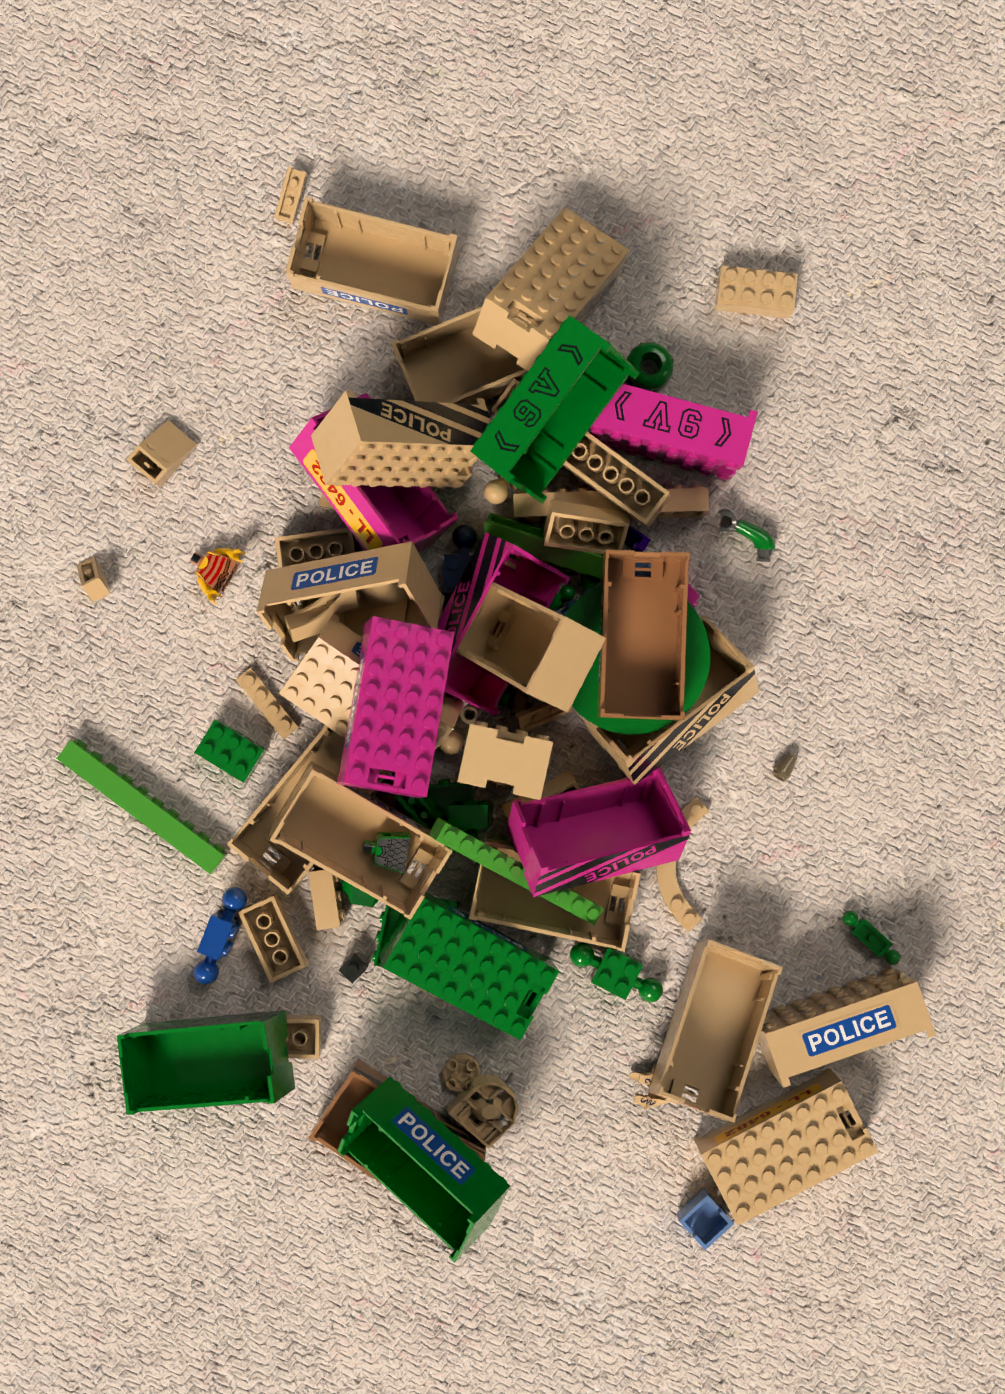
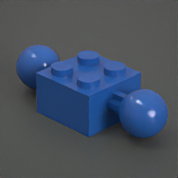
M232 887L227 889L222 896V904L225 907L224 912L218 910L209 919L197 950L198 953L206 955V958L198 962L194 968V977L201 984H211L218 978L219 968L216 962L222 957H226L227 953L229 954L232 950L234 943L231 941L234 935L238 934L241 926L238 924L240 918L235 917V913L242 910L247 903L246 893L241 888Z

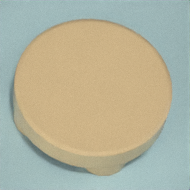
M465 1053L455 1054L450 1057L443 1068V1079L446 1087L456 1093H460L462 1090L468 1091L472 1085L471 1081L475 1077L481 1076V1067L478 1061L473 1056Z

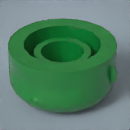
M640 343L631 350L627 357V360L640 372L636 379L630 375L626 379L633 387L657 392L667 385L672 376L674 359H672L669 351L658 343ZM644 360H653L657 364L658 371L653 375L642 372L640 364Z

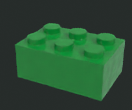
M214 720L194 753L239 781L246 783L268 749L224 722Z
M455 801L448 805V823L463 831L473 829L475 833L485 832L494 824L493 801Z

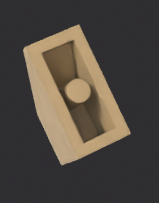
M94 556L77 565L81 586L93 602L103 599L110 594L109 584Z

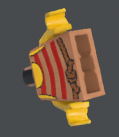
M216 548L213 552L208 550L205 556L195 552L191 557L190 562L198 566L195 572L198 576L197 582L203 593L208 597V600L215 605L217 604L215 602L216 597H223L221 594L224 593L240 563L243 562L240 560V556L242 554L246 555V553L239 549Z

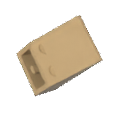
M167 420L143 440L126 460L161 488L195 449L197 444Z

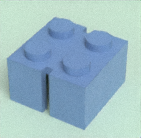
M705 1187L676 1213L678 1221L693 1235V1238L704 1250L710 1247L734 1225L731 1216L717 1203Z

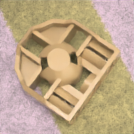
M484 1074L475 1077L471 1081L472 1085L469 1087V1090H462L447 1105V1111L466 1130L490 1149L515 1124L519 1108L514 1091L498 1076ZM504 1089L505 1091L497 1097V1094ZM476 1091L480 1094L479 1100H474L471 1097ZM486 1099H493V1100H492V1103H487V1104H486L485 1100H486ZM472 1112L481 1121L478 1125L469 1117ZM501 1114L509 1120L508 1124L503 1127L497 1120Z

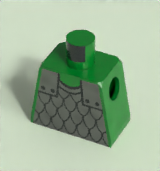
M378 832L375 842L364 840L362 852L373 854V864L404 874L411 840L410 833Z

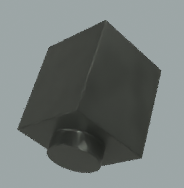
M354 953L340 967L339 971L353 984L366 971L368 966Z

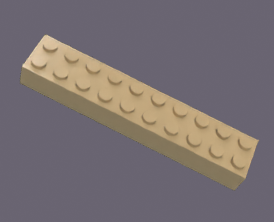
M515 378L492 407L491 411L495 415H497L499 408L508 400L511 392L519 385L520 382ZM588 432L563 464V466L647 528L672 497L669 491Z
M683 485L672 486V489H666L671 493L672 497L655 519L704 517L709 511L708 487L692 485L691 488H684ZM585 488L575 489V492H567V489H558L552 493L544 490L542 493L547 496V499L543 504L523 490L513 494L514 520L522 523L546 522L551 500L624 511L595 489L594 491H587ZM628 514L629 520L635 519Z

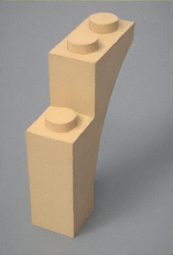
M358 590L322 596L308 607L284 616L292 641L296 642L320 634L333 614L339 616L340 613L357 608V599L360 598Z

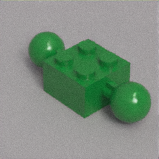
M584 942L575 944L570 950L571 962L577 967H587L589 965L594 967L595 969L590 977L591 983L626 1000L633 987L639 991L640 997L646 1002H656L661 998L663 986L658 979L648 977L643 980L638 977L643 967L641 961L609 947H605L601 957L594 955L592 947Z

